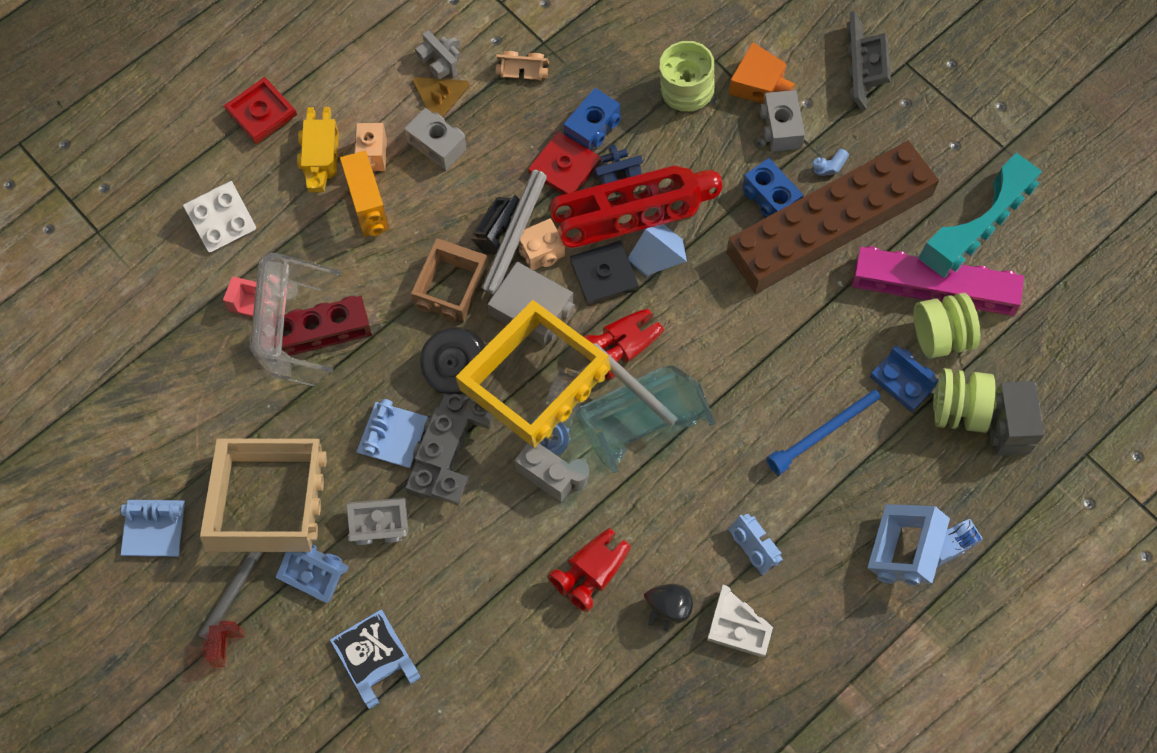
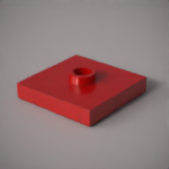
M263 77L223 106L230 117L255 144H258L297 116L294 107L266 77Z
M558 131L528 168V174L531 175L533 170L543 172L547 177L545 184L564 195L580 190L595 168L600 164L601 156Z

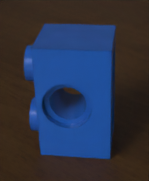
M594 88L564 123V135L592 151L594 147H599L603 143L606 133L610 128L614 129L620 122V103Z

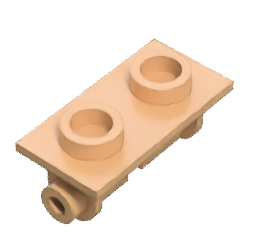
M503 51V55L496 54L498 61H501V64L496 65V75H501V78L519 79L520 69H524V79L542 81V78L547 79L548 68H543V66L549 65L548 58H544L543 54L529 53L528 57L518 56V52Z

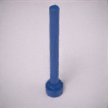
M877 390L871 391L786 451L776 450L768 455L766 462L770 469L778 476L789 469V465L792 464L791 460L880 399L879 392Z

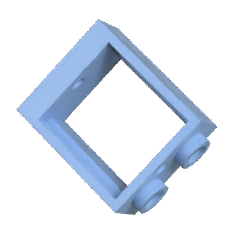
M886 504L868 569L877 575L878 580L888 584H894L895 581H903L913 586H919L920 583L932 584L950 518L936 506ZM901 527L922 528L913 564L891 563Z

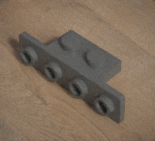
M855 11L849 12L850 21L847 22V31L851 37V43L848 44V52L852 59V65L849 66V74L853 81L850 95L852 102L857 103L862 111L867 110L866 88L891 82L889 43L885 33L863 38L862 21Z

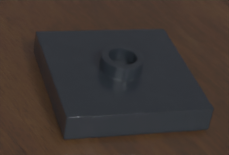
M621 240L570 256L571 265L587 306L639 290L638 282Z

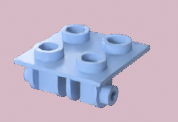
M382 399L381 403L375 402L357 453L410 468L414 459L413 452L417 442L421 440L427 416L393 407V402L388 399Z
M127 500V504H123L121 507V515L125 516L121 556L179 557L185 501Z

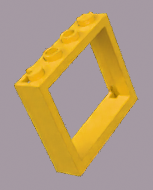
M532 300L456 376L459 389L535 448L545 437L548 439L551 436L553 429L559 422H564L568 419L572 409L579 402H583L588 398L591 389L598 382L605 380L604 375L610 370L609 356ZM539 324H542L589 359L591 363L530 425L480 386V384Z

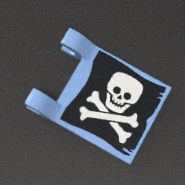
M382 609L330 639L369 709L379 704L371 686L397 670L402 669L410 684L421 678Z

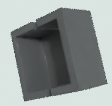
M1036 381L1003 382L997 388L991 419L992 429L989 433L990 444L995 446L996 456L1030 454L1036 447V444L1043 438L1044 429Z

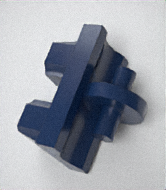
M610 145L608 147L609 154L601 156L602 163L610 161L612 163L597 167L593 172L595 180L599 179L601 185L617 181L615 174L624 172L626 178L642 174L640 167L643 164L642 156L639 155L620 161L621 158L628 157L627 150L617 151L615 145Z

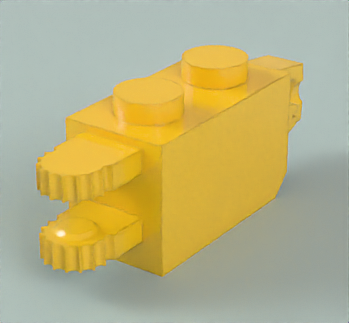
M308 107L306 120H303V130H299L298 133L302 153L297 154L298 169L303 171L309 193L324 192L327 179H332L337 174L339 132L335 119H331L330 107H324L322 112L323 120H315L316 112L314 107Z

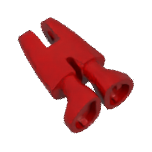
M647 308L604 326L603 334L585 335L583 337L592 344L597 343L603 350L611 345L612 349L605 352L616 362L621 359L628 363L650 346L665 329L660 322H657L642 332L639 328L647 324L653 317V313ZM610 371L604 375L607 381L615 378V375Z
M610 527L584 545L568 560V564L571 566L570 570L563 572L553 569L547 575L550 583L563 596H566L576 582L586 575V580L583 584L573 589L568 598L574 606L587 613L594 605L591 597L594 590L597 589L602 592L619 570L631 548V545L623 540L613 551H610L607 546L616 535V532Z

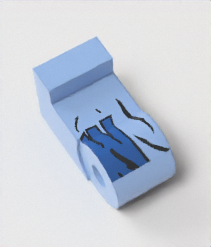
M971 519L963 521L947 530L937 567L964 554L965 551L983 541L982 536Z

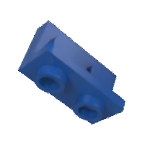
M897 345L870 375L871 379L911 413L934 391L938 383V379L932 370L922 367L914 360L913 355L908 350L901 349Z

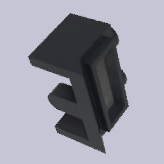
M515 194L512 198L497 197L487 209L478 226L475 227L470 239L483 253H497L500 243L496 237L502 229L506 232L511 221L510 216H513L520 200Z

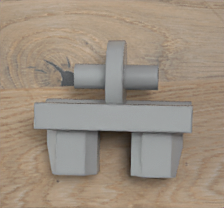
M429 30L423 33L424 42L415 48L417 58L422 63L427 62L432 57L436 60L430 65V70L438 80L448 74L453 78L459 75L456 65L461 53L458 51L460 42L457 38L453 37L447 40L445 37H442L438 40Z

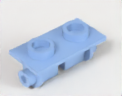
M749 514L740 515L728 529L734 540L741 546L750 558L751 563L759 570L762 576L772 566L775 567L783 561L781 551L778 550L770 538L763 542L760 540L766 532L754 516L751 517Z

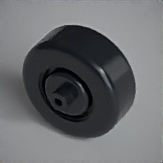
M452 327L436 332L426 341L420 355V367L425 380L432 388L443 394H464L459 389L456 376L486 345L477 334L465 328Z

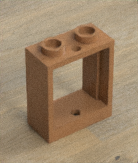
M436 238L411 292L414 305L424 312L433 311L439 313L449 321L459 320L464 322L487 272V255ZM441 261L474 272L460 306L426 295Z

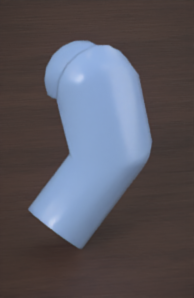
M838 149L831 160L826 161L825 158H816L812 163L814 172L820 176L839 173L848 159L849 153L844 149Z

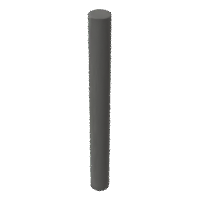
M249 552L199 632L198 636L206 641L210 639L263 552Z

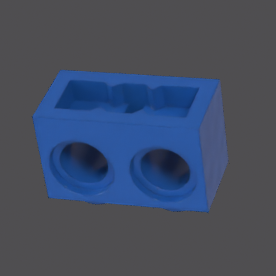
M770 158L744 175L743 192L749 200L756 202L765 218L803 198V194ZM757 182H765L767 185H759ZM780 200L784 202V204H777L774 201Z

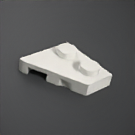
M723 585L707 641L765 658L773 627L763 618L758 617L747 603H743L738 599L728 586Z

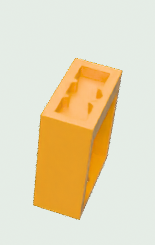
M366 150L340 157L364 237L378 236L384 231L390 230Z

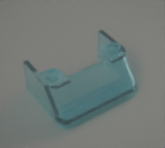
M665 366L636 379L678 418L675 423L676 425L689 427L697 423L698 419H702L710 426L715 424L701 384L676 366ZM626 385L581 406L576 411L579 423L598 458L613 474L618 472L616 463L626 453V444L667 425Z

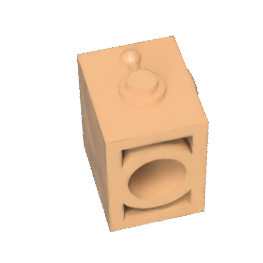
M357 123L354 153L366 150L372 171H385L387 137L384 124Z
M551 218L524 229L518 243V251L520 256L525 258L531 270L542 266H551L558 259L565 257V245L562 243L558 230Z

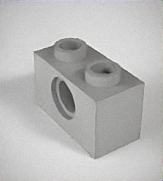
M797 91L765 93L764 102L760 104L759 111L761 120L765 119L766 122L763 130L764 140L769 142L771 152L802 149L805 133Z
M424 108L404 128L407 142L445 171L467 150L464 133L459 128L448 125L437 112L432 113L427 108ZM436 136H442L439 139H433Z

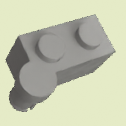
M527 443L514 460L516 472L561 503L572 490L571 487L573 485L574 489H583L589 478V466L585 461L576 459L568 464L541 444L533 448Z

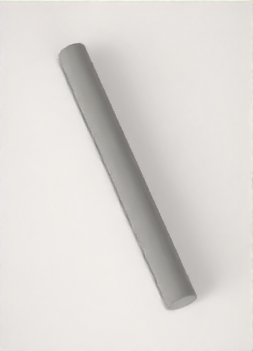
M597 343L594 344L609 356V371L672 427L678 418Z

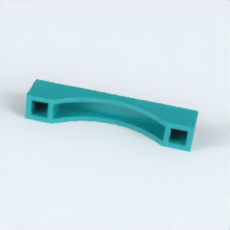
M1015 153L1002 166L993 182L994 195L991 209L980 218L969 223L942 227L925 244L918 259L943 278L952 270L956 273L965 263L966 259L964 257L967 254L972 257L981 246L980 241L982 239L987 241L996 230L995 225L1002 226L1011 215L1009 211L1011 209L1016 211L1026 199L1024 196L1026 194L1031 196L1040 184L1037 182V179L1042 171L1021 155Z

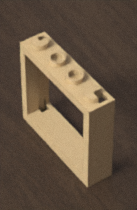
M217 439L200 533L205 551L311 552L312 541H316L318 537V526L315 523V516H319L321 512V501L318 498V491H323L324 487L321 467H326L327 454L326 451H322L320 440ZM232 462H310L302 532L221 531Z

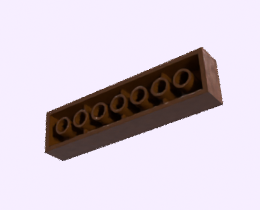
M908 140L730 237L726 253L753 292L757 294L932 197L939 179Z

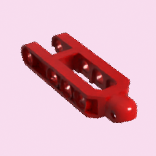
M674 165L560 195L550 202L549 212L553 221L561 223L558 233L562 243L566 247L575 248L692 217L697 212L701 202L714 199L720 194L723 188L722 177L714 170L693 173L691 169ZM671 179V183L667 187H659V183L662 180ZM640 185L646 186L643 193H633L636 187ZM716 188L715 192H709L710 189ZM614 192L621 193L617 200H608L610 194ZM683 201L680 208L670 209L674 202ZM561 206L570 207L565 214L560 215L556 213ZM649 208H657V212L654 215L644 216ZM623 215H631V219L628 222H618ZM579 229V233L576 236H566L569 230Z

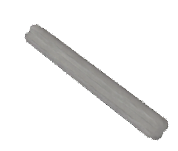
M533 170L482 285V289L489 294L494 295L499 289L547 177L541 171Z

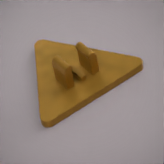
M415 77L413 79V83L425 107L432 113L437 112L442 117L448 113L469 88V82L465 80H438L437 78Z

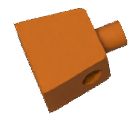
M752 43L731 79L729 94L763 104L765 93L794 90L795 83L784 79L787 66L785 62L757 44Z

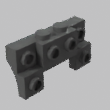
M465 393L460 395L444 394L439 408L435 409L433 416H428L424 425V432L426 433L423 440L418 441L415 446L413 457H415L416 464L406 485L407 493L423 499H435L459 506L465 486L469 482V477L453 472V468L469 431V424L490 429L493 415Z

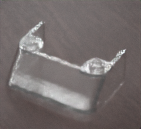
M269 253L260 260L257 272L250 349L269 375L315 386L333 373L332 367L291 358L281 348L286 301L293 299L297 295L299 285L322 291L340 277V270L278 253Z

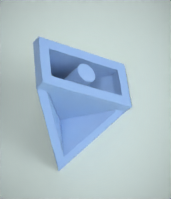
M664 224L645 229L628 257L630 264L646 277L658 271L687 262L683 239Z

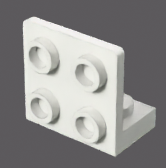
M232 181L183 204L208 252H212L256 229Z

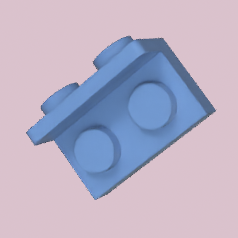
M313 544L311 552H286L276 578L325 603L331 601L341 575L347 572L349 566L341 563L342 559L336 555H325L317 551V547Z

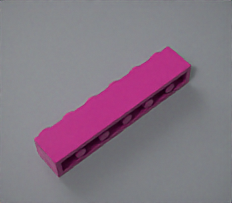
M868 246L860 247L856 257L852 287L926 301L938 299L941 303L945 296L952 295L954 297L955 294L966 293L970 296L976 310L1015 316L1021 306L1024 276L1008 270L995 271L985 266L973 267L963 265L956 273L952 270L943 278L916 256L907 255L901 251L888 252L877 247Z

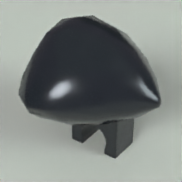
M674 583L660 585L648 590L643 595L647 604L652 609L648 625L653 626L655 619L661 617L665 622L663 630L668 631L670 623H682L691 615L693 597L690 589L684 585Z

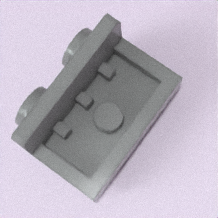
M405 498L347 503L348 541H356V545L372 544L373 539L384 538L385 542L402 541L403 536H407L408 521Z

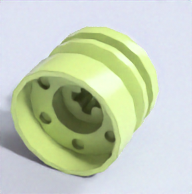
M681 41L672 44L663 52L660 58L659 69L663 99L671 108L679 111L701 109L711 101L714 95V58L712 53L703 44L694 41Z
M959 293L955 294L954 297L952 295L945 296L942 303L938 299L916 303L914 307L916 336L922 352L928 359L949 355L951 348L956 353L964 352L965 349L973 350L978 348L980 343V325L975 306L969 295Z
M943 368L935 387L933 399L935 426L945 428L949 418L950 428L956 429L961 417H964V425L967 431L986 433L989 429L994 409V375L972 372L968 384H965V376L962 370H957L953 379L952 370Z

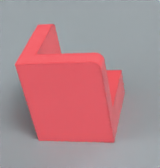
M232 276L223 301L229 312L260 318L268 293L262 283Z

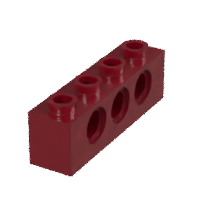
M347 296L338 302L319 303L313 308L305 310L295 309L285 315L277 317L266 316L260 321L254 322L259 351L265 362L372 336L362 296ZM338 317H345L343 322L334 323ZM311 324H319L317 328L313 330L307 329L308 326ZM291 330L289 335L280 336L283 331Z

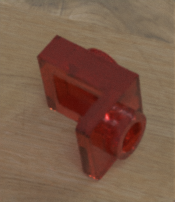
M220 621L219 625L209 626L208 640L204 641L203 645L204 658H207V662L213 667H225L227 638H243L245 631L234 621Z

